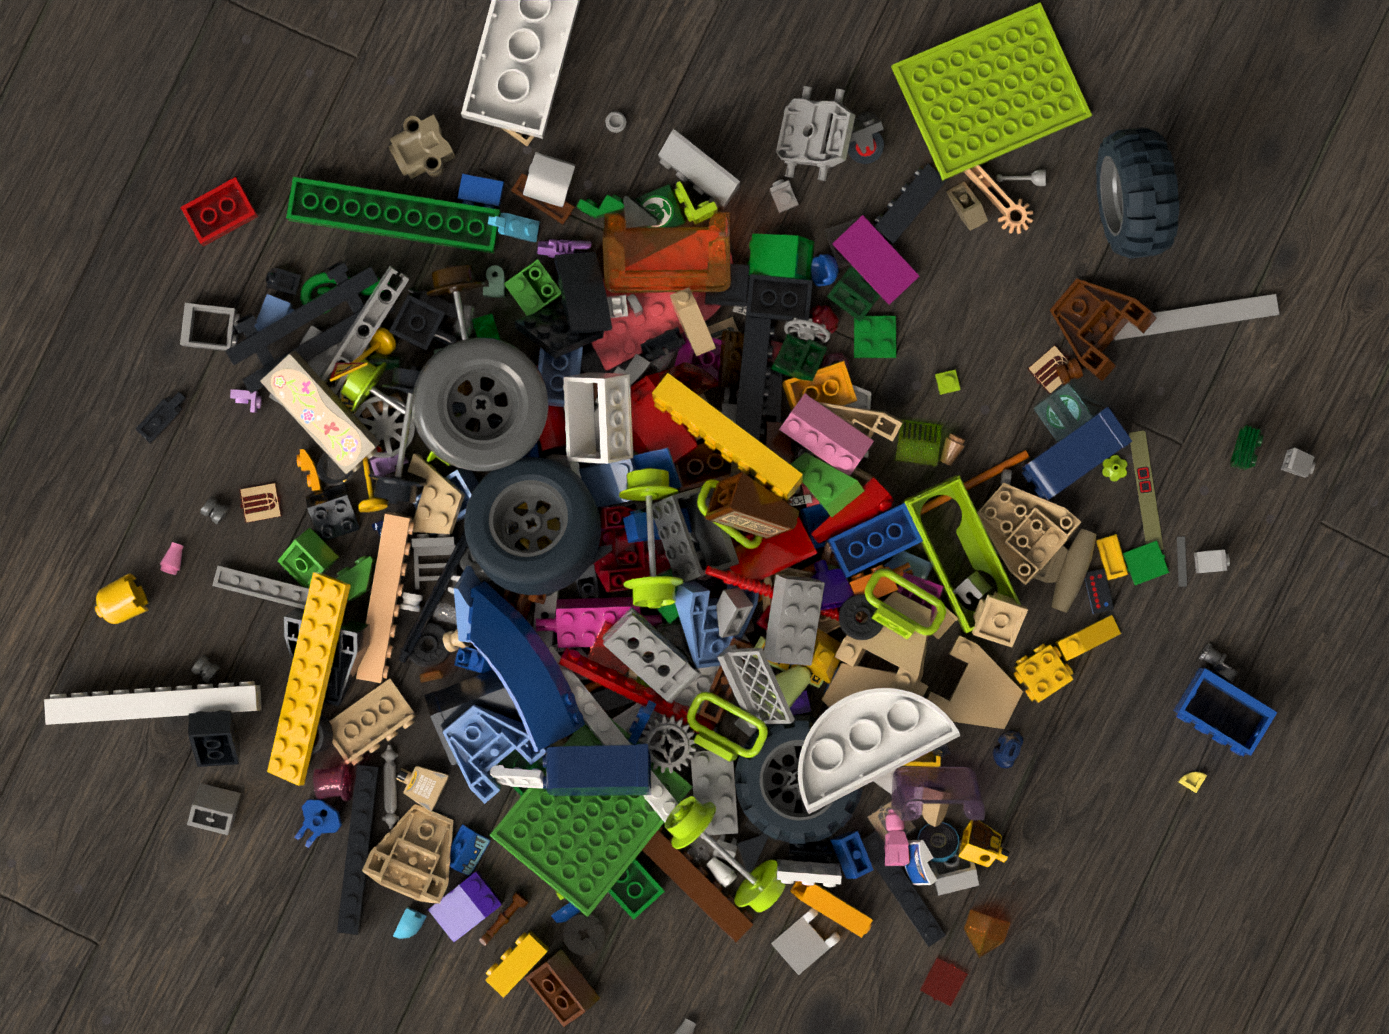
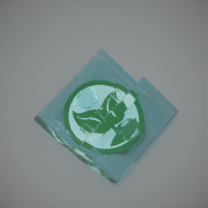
M1070 383L1033 408L1057 442L1093 417Z

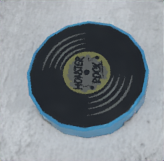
M943 822L936 827L930 824L925 825L920 830L917 840L925 842L933 856V859L930 860L932 862L948 861L949 858L957 853L959 848V836L956 830Z

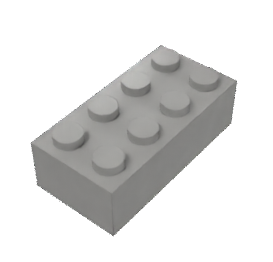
M776 574L764 648L767 660L774 663L812 665L824 582L815 578Z
M709 750L691 752L694 755L693 760L691 759L693 796L701 804L713 802L716 805L715 815L704 831L708 835L738 833L733 761L729 762Z

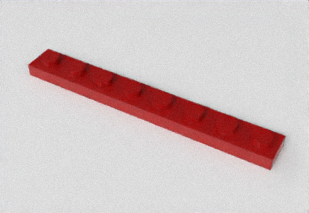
M565 649L558 664L645 707L650 700L656 703L653 711L666 715L669 719L674 715L676 722L683 718L682 725L688 723L687 714L689 706H684L676 701L669 703L653 688L645 687L637 683L636 680L627 678L616 670L599 664L594 659L580 655L576 650ZM697 712L695 716L696 721L713 731L716 722L699 715Z

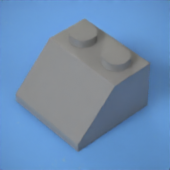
M959 840L957 853L949 858L948 861H929L931 870L937 879L935 886L938 896L979 886L975 863L958 857L962 840Z

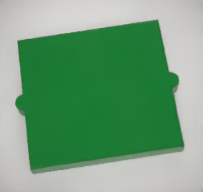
M1157 540L1122 553L1128 567L1127 571L1130 572L1134 585L1169 573L1164 560L1165 555L1162 554Z

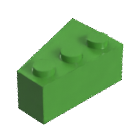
M806 452L790 464L803 474L802 483L831 517L864 492L858 480Z

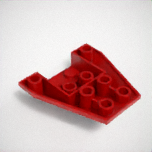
M666 370L648 375L630 387L633 450L638 454L668 447L675 464L697 448L698 445L695 436L688 432L689 428L685 424H677L671 419L672 415L669 412L665 411L663 413L654 406L655 402L653 401L652 392L669 373Z

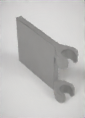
M814 908L809 909L771 943L798 975L840 941V935L837 932H834L824 941L808 923L818 915V911Z

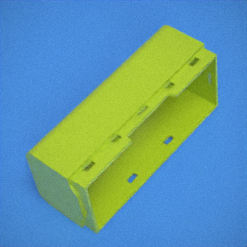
M955 475L901 502L905 503L923 540L921 544L941 585L944 586L943 590L958 618L963 632L968 633L973 631L976 622L973 618L975 612L964 608L956 594L953 593L954 590L921 522V509L929 498L936 495H947L959 504L962 518L959 527L956 529V534L973 569L990 574L997 584V593L1011 597L1017 604H1021L960 476Z

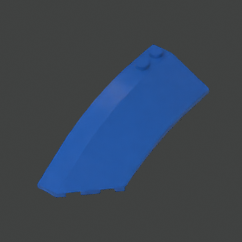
M485 581L473 587L470 595L473 598V606L469 607L468 616L471 630L470 633H467L466 641H471L501 680L521 717L534 751L537 752L584 726L583 715L579 711L575 695L572 693L553 655L536 631L512 605Z

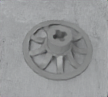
M375 396L362 403L354 415L363 424L372 426V429L369 431L376 436L379 442L381 439L385 442L387 453L376 452L373 456L378 458L393 457L399 454V448L392 452L390 438L394 437L399 442L401 441V436L396 433V429L403 428V423L395 422L401 412L396 410L391 417L388 416L389 404L384 401L383 414L379 415L372 403L383 400ZM388 396L406 408V405L402 401L392 396ZM366 407L374 416V421L359 417ZM410 419V430L406 448L414 436L415 422Z

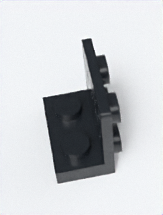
M345 483L305 496L307 509L315 530L323 541L360 529Z

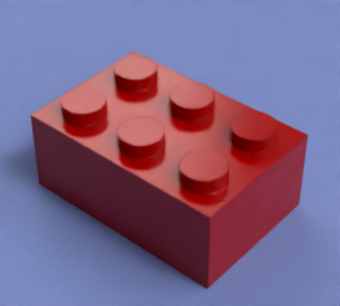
M236 177L180 207L202 246L208 245L258 217Z

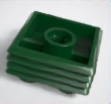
M1248 425L1240 428L1230 462L1231 467H1238V469L1244 471L1255 466L1258 457L1255 454V450L1261 446L1264 436L1260 434V429L1252 428V426L1248 427Z

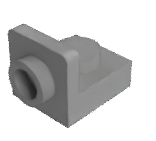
M781 179L772 184L773 187L770 188V193L779 214L799 205L789 180L784 182V179Z

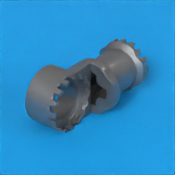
M1208 643L1203 649L1204 653L1201 652L1199 659H1204L1213 665V669L1220 676L1232 682L1238 672L1235 669L1231 670L1232 667L1223 663L1227 656L1225 653H1219Z

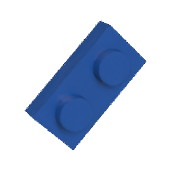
M649 700L646 707L641 706L636 715L639 721L634 720L628 731L632 733L628 740L629 742L636 745L656 703Z

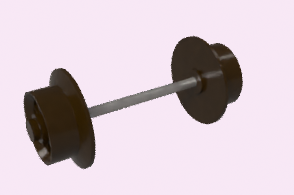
M473 265L445 266V269L432 272L434 289L427 292V296L454 294L462 340L468 339L460 292L483 287L485 283L475 280ZM483 376L480 379L481 390L488 392L495 384V381ZM465 380L459 385L457 390L459 393L468 396L472 393L473 388L470 381Z

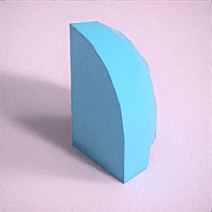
M407 907L393 937L404 939L415 935L422 927L426 915Z

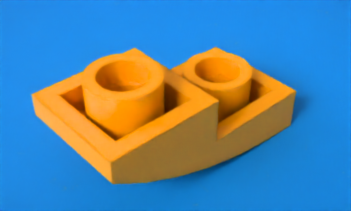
M300 449V454L297 455V465L301 467L302 471H310V474L307 475L308 487H312V491H322L321 480L314 461L306 450Z

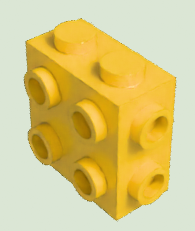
M1044 643L1033 650L1035 654L1029 658L1025 655L1016 661L1017 665L1014 667L1016 672L1013 673L1020 684L1023 682L1027 687L1025 693L1031 701L1035 700L1037 703L1073 680L1071 675L1074 674L1067 663L1064 665L1060 660L1062 655L1056 646L1052 648L1051 645L1045 646Z

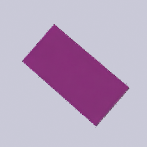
M863 215L832 243L888 305L919 277L913 268Z

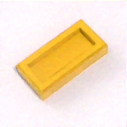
M1117 534L1096 540L1107 580L1128 575Z

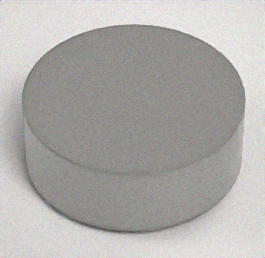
M1004 469L1002 471L1000 486L1003 483L1010 485L1012 470Z

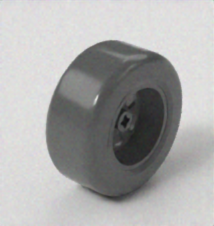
M493 338L464 339L438 351L422 368L413 390V419L423 442L441 460L455 467L471 471L497 470L520 460L537 443L545 427L548 415L547 389L537 366L517 347ZM483 376L495 381L494 386L488 392L480 388V379ZM465 380L470 381L473 388L472 393L468 396L459 393L457 390L459 385ZM505 392L508 405L506 407L496 406L494 396ZM476 400H484V409H476ZM454 402L464 403L466 413L455 417L452 404ZM492 413H496L503 419L499 426L494 429L489 426L487 417ZM471 417L479 419V432H472L465 428L466 423Z

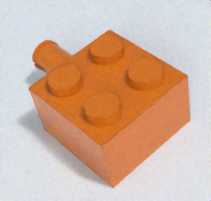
M907 562L892 569V571L903 576V570L910 568V564ZM882 564L870 569L871 574L864 576V573H860L851 577L852 582H849V585L854 595L865 594L866 585L875 571L879 569L891 570L889 566L884 568ZM912 569L906 571V573L913 575ZM881 577L873 590V595L876 598H880L898 590L897 585L889 578Z

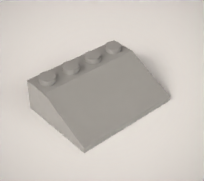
M673 129L658 154V157L661 159L659 162L668 170L673 168L680 180L683 182L688 180L693 184V190L700 195L706 194L710 198L708 200L710 203L714 201L717 208L721 206L724 209L739 190L740 181Z

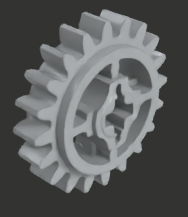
M663 715L662 721L655 717V724L648 722L647 726L649 729L644 728L642 733L646 736H640L639 741L649 746L651 763H654L653 770L661 766V773H664L666 767L669 768L670 773L673 772L674 767L681 771V763L685 766L689 764L686 758L693 760L694 755L691 752H695L697 747L691 745L695 744V738H691V736L694 735L695 731H687L689 724L687 723L683 726V718L676 722L674 715L671 716L670 720H667L666 715ZM670 729L677 731L683 738L673 735ZM662 730V737L656 741H651L652 736L657 731ZM666 737L667 740H669V743L671 744L670 751L667 745L664 744ZM685 746L682 754L674 758V751ZM654 750L663 753L666 759L658 756Z

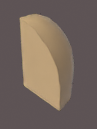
M924 789L921 800V812L928 824L936 827L943 821L948 810L950 794Z

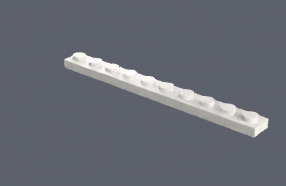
M551 646L549 651L558 664L561 657ZM558 664L572 693L575 695L577 706L583 715L585 724L603 746L631 745L572 670ZM651 770V795L643 796L665 823L667 817L678 803Z

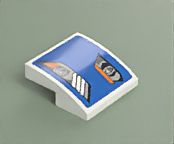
M907 840L909 843V863L905 865L912 884L932 885L937 879L927 862L933 859V856L923 840Z

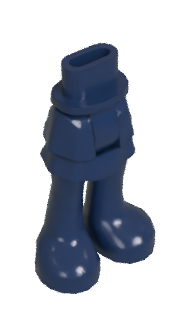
M1010 730L999 736L998 742L1001 746L993 749V759L996 765L1004 769L1014 765L1015 759L1023 745L1022 735L1017 731Z

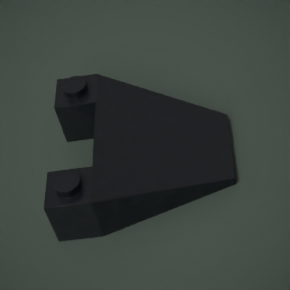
M296 608L284 616V637L292 662L304 614V609ZM351 620L341 627L324 703L336 706L341 705L370 645V624Z

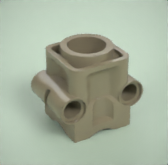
M434 114L422 121L416 116L406 118L403 124L405 131L389 138L392 144L388 146L404 176L408 174L410 179L424 172H427L432 177L440 176L444 171V163L455 158V155L448 141L442 137V130ZM413 125L419 126L417 131H410ZM434 161L438 162V166L436 168H429L430 163Z

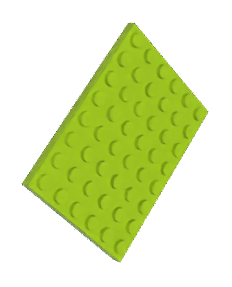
M1041 2L891 66L942 180L1092 116Z

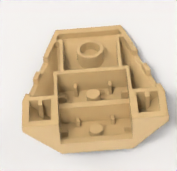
M414 804L397 822L396 826L384 836L382 841L371 850L362 871L380 885L417 901L440 904L449 881L453 820Z

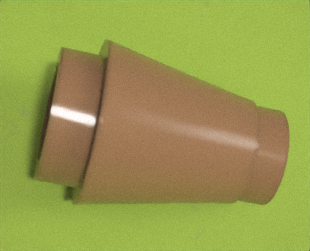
M950 433L949 437L945 439L940 461L951 466L965 447L963 445L965 440Z

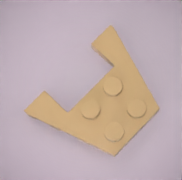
M413 454L408 472L425 478L427 483L424 486L415 516L411 519V522H414L413 532L452 534L465 494L446 477L439 474L436 468L423 460L420 454ZM394 512V514L404 515L399 512Z

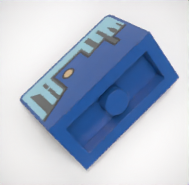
M462 824L451 844L450 867L467 876H471L490 840Z

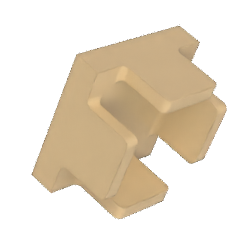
M996 592L993 596L988 594L986 600L980 599L973 616L976 623L972 633L975 636L1013 647L1028 609L1017 604L1011 597Z

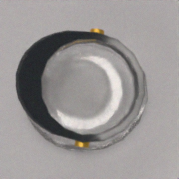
M326 452L320 457L317 465V473L320 479L333 486L346 483L354 473L350 470L345 474Z

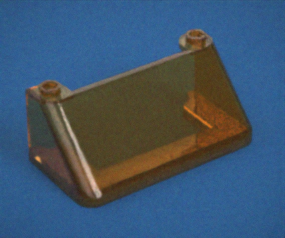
M730 212L713 214L709 221V227L626 228V221L622 215L605 214L603 256L606 289L612 293L679 292L688 287L691 292H722L727 290L731 283Z

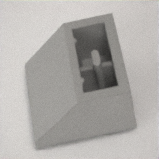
M200 783L192 803L187 825L230 835L241 793Z

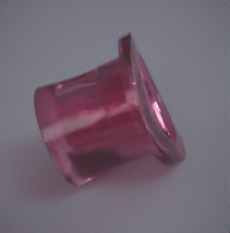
M341 761L339 767L316 768L314 770L313 785L318 800L334 796H341L344 801L352 799L353 787L345 761Z

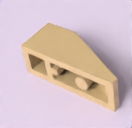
M688 287L671 294L670 298L673 309L695 355L698 356L715 349L712 337L690 288Z

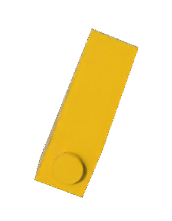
M1110 615L1055 643L1064 661H1068L1120 635L1121 632L1113 616Z

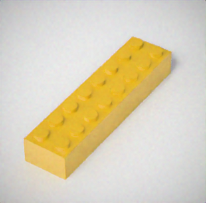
M669 373L652 392L653 401L655 402L654 406L663 413L665 411L669 412L672 415L671 419L679 425L685 424L689 428V433L696 438L698 436L702 437L705 440L704 443L710 449H718L726 461L729 463L734 461L739 465L738 469L747 476L750 473L756 478L755 481L763 487L767 486L773 491L772 493L788 502L802 484L803 474Z

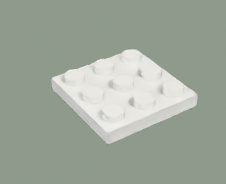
M777 859V880H781V883L793 884L794 881H802L804 885H815L816 882L823 883V886L836 887V884H841L840 864Z

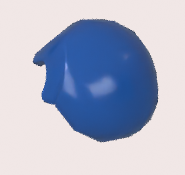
M820 254L819 257H815L812 260L811 275L813 282L816 286L831 285L838 276V264L831 255Z

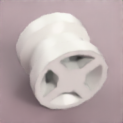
M402 592L403 603L400 604V609L420 612L419 604L423 596Z

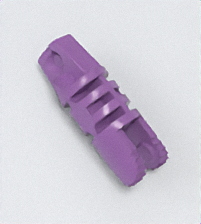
M549 239V241L538 242L537 252L541 255H548L550 258H555V255L585 253L583 251H575V249L591 248V242Z

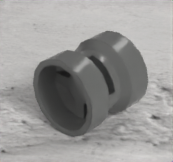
M211 496L200 513L204 516H209L212 522L218 525L228 513L229 508L226 505L219 504L218 500Z
M203 655L191 671L196 675L199 674L202 680L208 684L221 667L210 663L209 658Z

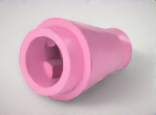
M171 543L169 550L160 563L162 565L161 571L176 575L177 571H180L184 546Z

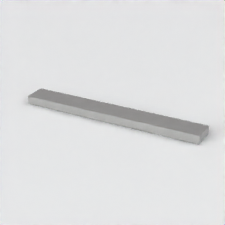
M1276 294L1156 312L1153 314L1157 319L1144 334L1128 322L1114 338V341L1279 315Z

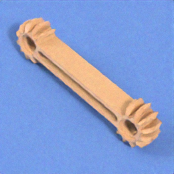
M979 165L964 171L1004 215L998 218V222L1005 221L1002 229H1006L1009 226L1010 234L1013 233L1014 228H1016L1017 234H1020L1021 227L1024 230L1029 228L1026 223H1032L1033 219L1027 216L1032 215L1033 211H1026L1030 206L1028 203L1022 207V199H1019L1017 205H1015ZM991 187L1009 208H1005L988 188ZM1013 211L1019 212L1021 220L1013 221L1010 218V213Z

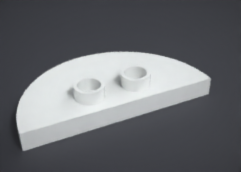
M875 688L857 692L843 698L818 718L802 746L798 765V782L801 797L808 814L959 737L958 729L938 706L926 698L909 691L893 688Z

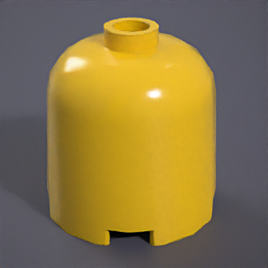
M131 573L98 591L95 611L100 618L103 617L111 624H118L148 611V608L145 607L148 604V600L142 586L137 587L133 582L136 579L135 576Z

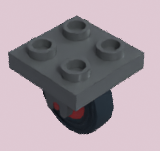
M863 112L858 115V118L854 119L848 154L857 163H872L883 152V138L878 131L884 128L874 112Z

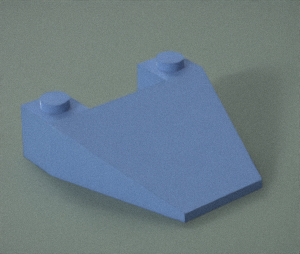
M696 581L685 582L677 587L675 604L694 666L697 669L721 665L717 656L730 645L733 637L743 638L757 606L759 593L742 589L753 604V607L738 635L721 638L716 607L720 597L709 599L710 590ZM728 584L727 589L739 588L738 586H733V584Z
M477 705L471 706L443 730L444 737L469 788L484 804L495 796L501 788V785L496 782L495 777L493 778L490 774L493 766L498 764L514 749L532 765L546 753L547 748L545 747L535 752L523 723Z

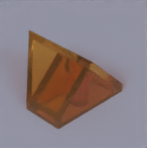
M974 910L969 911L964 930L979 958L1004 943L1010 922Z

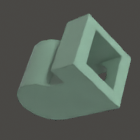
M491 266L486 271L489 287H483L484 298H505L504 271L499 266Z

